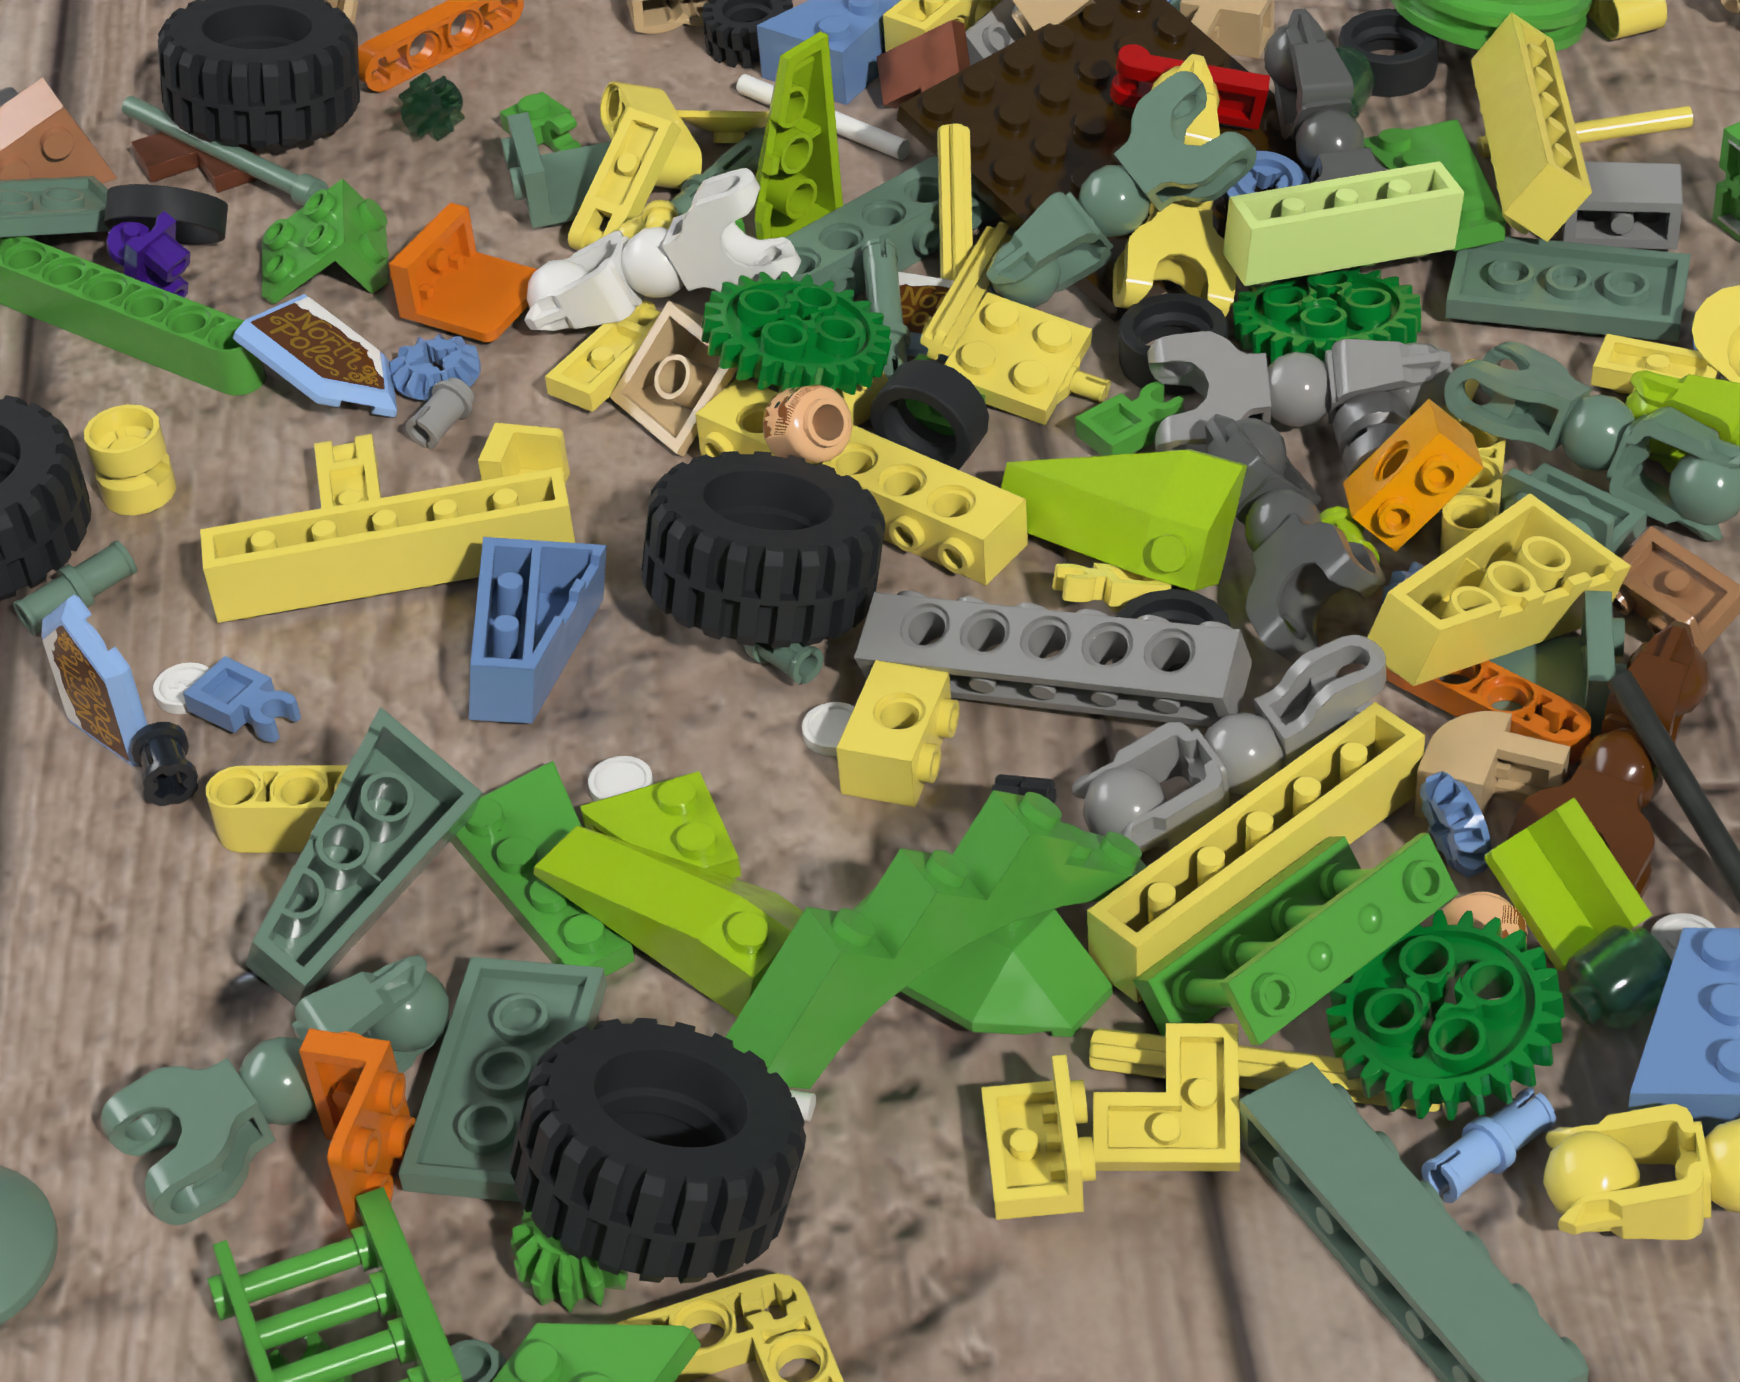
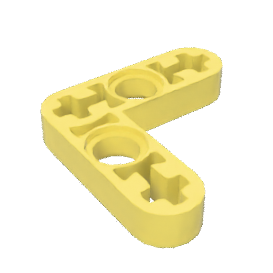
M779 1273L763 1275L617 1323L619 1325L685 1326L689 1329L699 1324L709 1323L715 1324L725 1331L724 1336L717 1343L698 1349L675 1382H689L754 1360L757 1361L764 1382H788L780 1377L779 1371L787 1362L800 1358L810 1359L820 1367L815 1377L806 1382H844L806 1289L800 1281L790 1275ZM778 1305L783 1313H787V1316L773 1319L771 1313L765 1311V1309ZM743 1314L744 1326L748 1327V1331L738 1333L735 1316Z

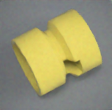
M120 405L98 413L88 422L84 429V440L91 464L95 468V477L102 502L110 511L120 515L131 516L146 514L162 507L172 499L176 491V479L170 457L166 452V444L159 417L153 410L142 405Z

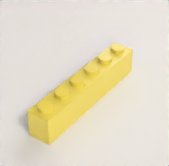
M1511 12L1471 59L1475 79L1474 85L1477 89L1480 112L1483 116L1485 136L1488 140L1491 154L1490 161L1494 168L1497 182L1496 188L1499 192L1502 206V216L1518 232L1528 234L1531 231L1548 242L1589 197L1592 189L1553 39Z
M562 467L200 529L203 571L218 623L250 619L272 613L312 608L323 604L358 598H370L380 594L420 587H432L437 584L477 578L480 572L483 537L575 543Z
M1374 702L1088 909L1089 955L1115 987L1136 1003H1139L1143 999L1133 982L1136 977L1326 838L1345 836L1350 845L1416 796L1417 770L1424 755L1425 734L1377 702Z

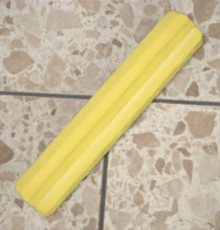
M947 124L940 126L937 131L940 278L955 280L973 249L970 130L962 124Z

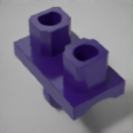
M163 211L157 216L156 225L152 230L141 223L132 221L122 222L111 229L107 238L108 254L116 263L124 266V275L184 298L188 294L189 283L180 275L185 272L190 264L191 253L175 240L176 220Z

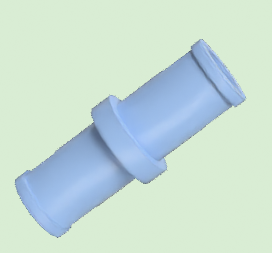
M1524 1088L1516 1095L1512 1103L1504 1105L1490 1117L1478 1116L1463 1128L1462 1138L1435 1158H1430L1422 1165L1421 1170L1423 1180L1429 1182L1440 1196L1443 1195V1202H1455L1463 1192L1488 1173L1500 1174L1509 1168L1516 1160L1517 1151L1542 1132H1547L1555 1125L1556 1115L1551 1103L1542 1093L1539 1092L1534 1097L1533 1088Z

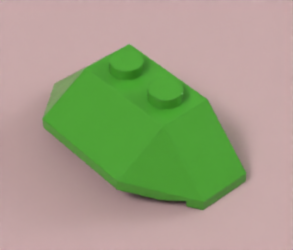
M875 888L854 908V911L861 912ZM1055 909L1015 921L967 944L920 974L903 988L901 992L972 1032L1024 1035L1051 1031L1054 1037H1073L1111 997L1113 986Z

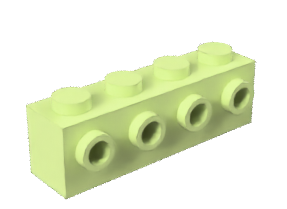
M1438 161L1229 197L1223 255L1243 285L1249 286L1255 284L1265 285L1277 280L1306 275H1321L1328 271L1357 266H1373L1380 262L1408 257H1424L1431 253L1453 250L1456 246L1464 191L1444 165Z

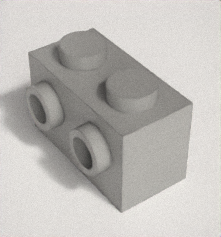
M1584 161L1592 193L1563 224V242L1634 249L1677 250L1683 207L1681 164Z

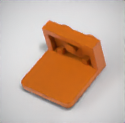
M451 202L389 263L390 278L393 282L400 317L482 342H492L498 339L529 306L527 301L528 281L533 273L538 270L477 252L469 207Z
M309 1028L299 1052L325 1139L331 1140L327 1155L328 1164L351 1235V1229L363 1226L356 1196L384 1187L391 1203L394 1188L393 1178L401 1160L404 1158L416 1119L410 1116L405 1098V1076L403 1073L398 1072L390 1041L367 1038L349 1031L336 1033Z

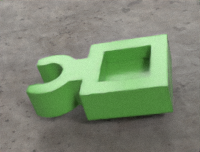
M1159 381L1152 382L1143 387L1140 391V397L1133 401L1120 393L1076 416V436L1101 456L1135 453L1155 442L1156 431L1160 423L1167 416L1184 412V399L1177 396L1170 401L1164 402V384Z

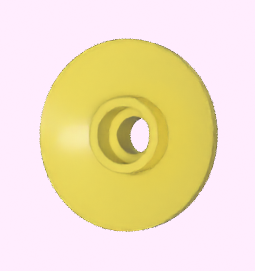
M677 110L678 116L686 123L713 132V143H738L745 137V132L755 127H765L769 111Z

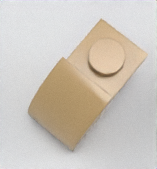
M1181 0L1180 12L1231 55L1259 59L1264 51L1267 40L1274 32V0Z
M1481 711L1454 718L1434 733L1418 767L1415 816L1426 819L1421 811L1423 803L1420 797L1421 784L1426 782V777L1439 771L1447 772L1455 780L1461 781L1468 788L1480 807L1484 819L1493 796L1523 803L1527 797L1540 790L1561 786L1567 783L1570 746L1511 733L1512 713Z

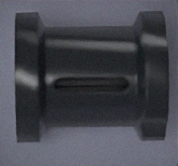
M156 722L146 725L134 735L130 748L134 761L143 768L141 788L144 797L150 803L158 806L181 804L191 798L198 790V774L196 767L186 759L189 743L185 731L179 725L171 722ZM148 745L150 746L152 757L150 755ZM178 771H179V774H180V778H181L182 783H180V780H179V777H178V773H177Z

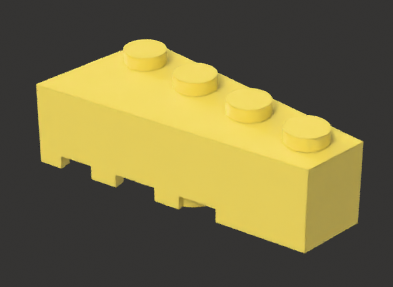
M1530 493L1387 593L1367 638L1382 648L1386 656V667L1390 671L1402 677L1412 686H1416L1581 629L1585 590L1611 591L1613 603L1631 565Z

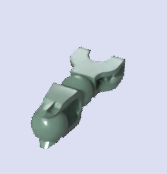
M1188 71L1175 73L1138 101L1131 119L1130 137L1114 153L1122 165H1106L1092 172L1081 185L1078 200L1071 192L1066 195L1057 192L1049 196L1014 233L1012 240L1000 247L992 257L991 265L986 273L996 295L1031 308H1036L1048 302L1055 292L1065 290L1106 265L1112 257L1110 250L1114 247L1107 237H1123L1134 232L1148 217L1151 202L1161 212L1175 201L1207 202L1218 199L1253 168L1256 161V148L1249 139L1237 132H1224L1201 146L1184 144L1187 128L1206 107L1207 94L1203 82L1196 74Z
M1512 341L1504 342L1492 348L1486 353L1483 360H1474L1458 367L1446 380L1444 389L1445 403L1449 411L1457 418L1491 435L1534 443L1549 451L1562 445L1566 456L1580 468L1593 471L1608 470L1606 478L1611 480L1609 493L1646 511L1647 516L1665 524L1677 522L1706 541H1718L1723 537L1719 524L1733 518L1740 511V446L1721 440L1717 431L1672 407L1659 408L1650 415L1644 414L1636 420L1632 410L1618 398L1605 395L1590 396L1592 388L1570 376L1567 369L1556 359L1524 344ZM1504 359L1511 360L1517 364L1519 370L1501 367V362ZM1468 379L1480 382L1483 392L1492 398L1489 403L1478 405L1469 399L1465 392V383ZM1651 437L1688 452V454L1681 457L1671 473L1669 489L1646 477L1643 473L1644 461L1648 459L1651 452L1649 446Z
M421 955L406 957L388 964L374 973H357L304 997L295 1007V1017L297 1020L291 1023L297 1038L276 1037L259 1042L245 1056L238 1073L228 1058L206 1069L194 1070L183 1066L157 1068L112 1096L103 1107L101 1125L108 1140L124 1154L138 1157L171 1144L176 1145L174 1149L148 1170L144 1182L146 1199L154 1215L167 1224L183 1225L228 1202L236 1196L248 1176L250 1162L255 1155L276 1141L268 1124L289 1125L303 1121L316 1110L299 1052L309 1028L336 1033L349 1031L367 1038L390 1041L398 1072L404 1073L411 1068L416 1057L432 1047L446 1033L450 1021L448 1019L449 998L444 985L436 976L426 970L427 963Z

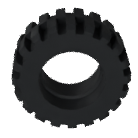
M195 0L188 3L186 9L178 8L174 11L170 18L166 19L158 33L161 94L164 110L181 130L188 134L195 132L199 139L208 142L218 140L222 141L223 145L238 147L239 144L252 145V148H267V145L281 144V146L295 145L299 140L306 139L312 141L321 138L326 131L333 133L340 129L343 123H347L352 117L360 102L358 33L346 14L338 7L333 8L327 1Z
M5 395L3 399H0V601L16 596V590L27 585L31 589L46 581L48 572L52 569L57 571L67 564L72 555L71 550H78L87 533L86 529L91 521L92 511L89 493L68 429L59 419L52 416V413L33 402L27 405V402L21 398Z
M738 451L722 452L717 457H710L708 454L694 457L689 464L681 462L672 467L667 474H664L651 490V496L648 501L641 569L642 581L650 597L664 614L672 613L677 623L688 629L697 627L703 631L705 636L718 640L722 637L737 640V644L754 646L755 643L771 644L772 648L790 647L791 643L802 642L805 646L819 644L827 636L835 639L846 634L867 616L873 594L877 589L886 525L885 518L876 499L868 489H862L859 482L851 476H840L836 474L835 468L822 463L814 465L805 462V458L788 455L787 458L771 456V452L754 451V454H740Z
M636 1018L632 1024H622L619 1019L599 1022L593 1027L592 1031L585 1026L579 1028L545 1051L538 1059L537 1067L531 1072L510 1158V1174L515 1182L514 1190L526 1213L532 1212L531 1218L534 1224L547 1238L554 1235L557 1236L564 1251L579 1260L587 1256L598 1261V1267L601 1270L618 1276L620 1270L640 1274V1281L660 1283L664 1277H678L680 1284L700 1282L711 1272L719 1278L735 1272L743 1267L744 1263L746 1265L769 1249L771 1241L778 1237L783 1225L805 1150L806 1134L803 1129L805 1121L795 1097H791L792 1094L782 1077L777 1072L769 1074L765 1061L749 1050L743 1053L734 1048L733 1040L717 1033L710 1037L695 1032L696 1026L676 1022L675 1026L657 1024V1019Z

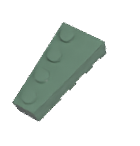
M380 707L356 754H354L325 811L322 812L311 832L310 838L295 866L291 869L255 935L246 966L296 1007L301 999L314 991L472 818L483 792Z

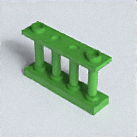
M1429 833L1418 834L1373 869H1361L1345 836L1328 837L1136 977L1133 982L1162 1036H1166V1023H1204L1221 1009L1233 1008L1251 1045H1261L1459 893Z
M384 1187L356 1196L363 1226L351 1229L352 1237L245 1274H238L227 1240L213 1244L221 1274L207 1278L220 1321L235 1317L256 1382H332L398 1359L400 1365L412 1361L416 1365V1367L406 1370L407 1378L397 1382H463L455 1357ZM360 1265L364 1272L374 1268L378 1270V1272L368 1275L369 1283L256 1322L249 1303ZM378 1311L382 1318L392 1314L396 1315L395 1319L387 1321V1330L271 1369L265 1350Z

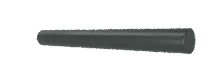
M1628 670L1616 675L1608 681L1607 686L1740 905V850L1632 672Z

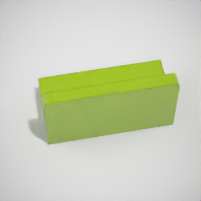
M1575 797L1493 848L1484 856L1493 874L1514 906L1525 918L1526 924L1558 971L1566 970L1604 944L1631 930L1652 916V913Z

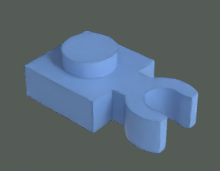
M226 656L183 693L189 712L232 733L238 731L247 722L253 725L257 737L267 742H276L280 738L276 722L273 718L286 717L294 722L301 719L297 700L292 694L285 691H275L271 677Z

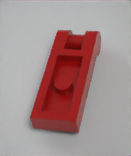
M1125 45L1118 52L1116 61L1118 74L1112 80L1110 97L1118 105L1136 108L1138 101L1152 90V83L1171 68L1181 66L1184 61L1150 55L1148 50L1140 45ZM1208 65L1220 99L1217 110L1219 123L1258 130L1269 91L1270 76Z

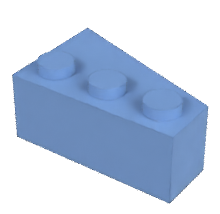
M808 0L758 24L757 35L762 78L775 82L780 55L821 31L827 34L829 38L834 101L844 105L849 104L879 76L877 56L886 52L883 14L901 0Z
M1683 928L1630 1091L1628 1111L1667 1104H1678L1689 1110L1694 1122L1701 1121L1704 1138L1717 1125L1740 1118V928Z

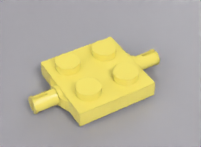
M989 292L986 293L954 351L944 364L954 368L969 379L979 393L985 395V403L987 405L1042 425H1046L1056 405L1067 398L1072 392L1103 403L1108 396L1111 381L1108 379L1105 380L1080 371V363L1091 345V328ZM931 316L928 318V322L925 323L922 334L931 321Z

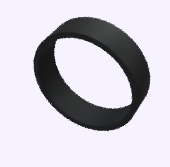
M148 184L118 185L109 188L107 191L104 225L109 229L122 222L132 221L141 223L152 230L156 225L157 216L165 211L176 220L175 240L180 244H212L225 239L228 204L215 196L183 188Z

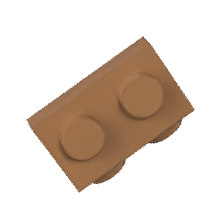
M1653 526L1621 558L1631 565V568L1612 603V607L1624 615H1629L1634 610L1647 619L1646 625L1654 635L1673 621L1690 625L1694 646L1698 647L1701 654H1703L1740 614V584Z

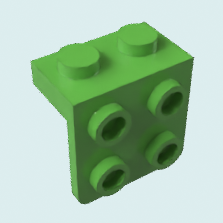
M341 179L329 189H321L315 192L307 200L304 207L289 218L275 221L266 230L262 241V297L270 304H275L334 261L371 294L389 283V252L387 249L386 233L388 222L382 208L370 198L365 200L344 179Z

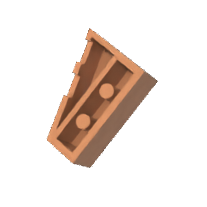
M43 77L0 106V180L94 176L101 183L117 179L96 147Z

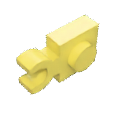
M1094 563L1093 568L1075 564H1056L1052 588L1063 591L1062 599L1064 601L1090 602L1092 600H1103L1111 611L1118 613L1129 601L1149 592L1171 589V585L1137 575L1111 564Z

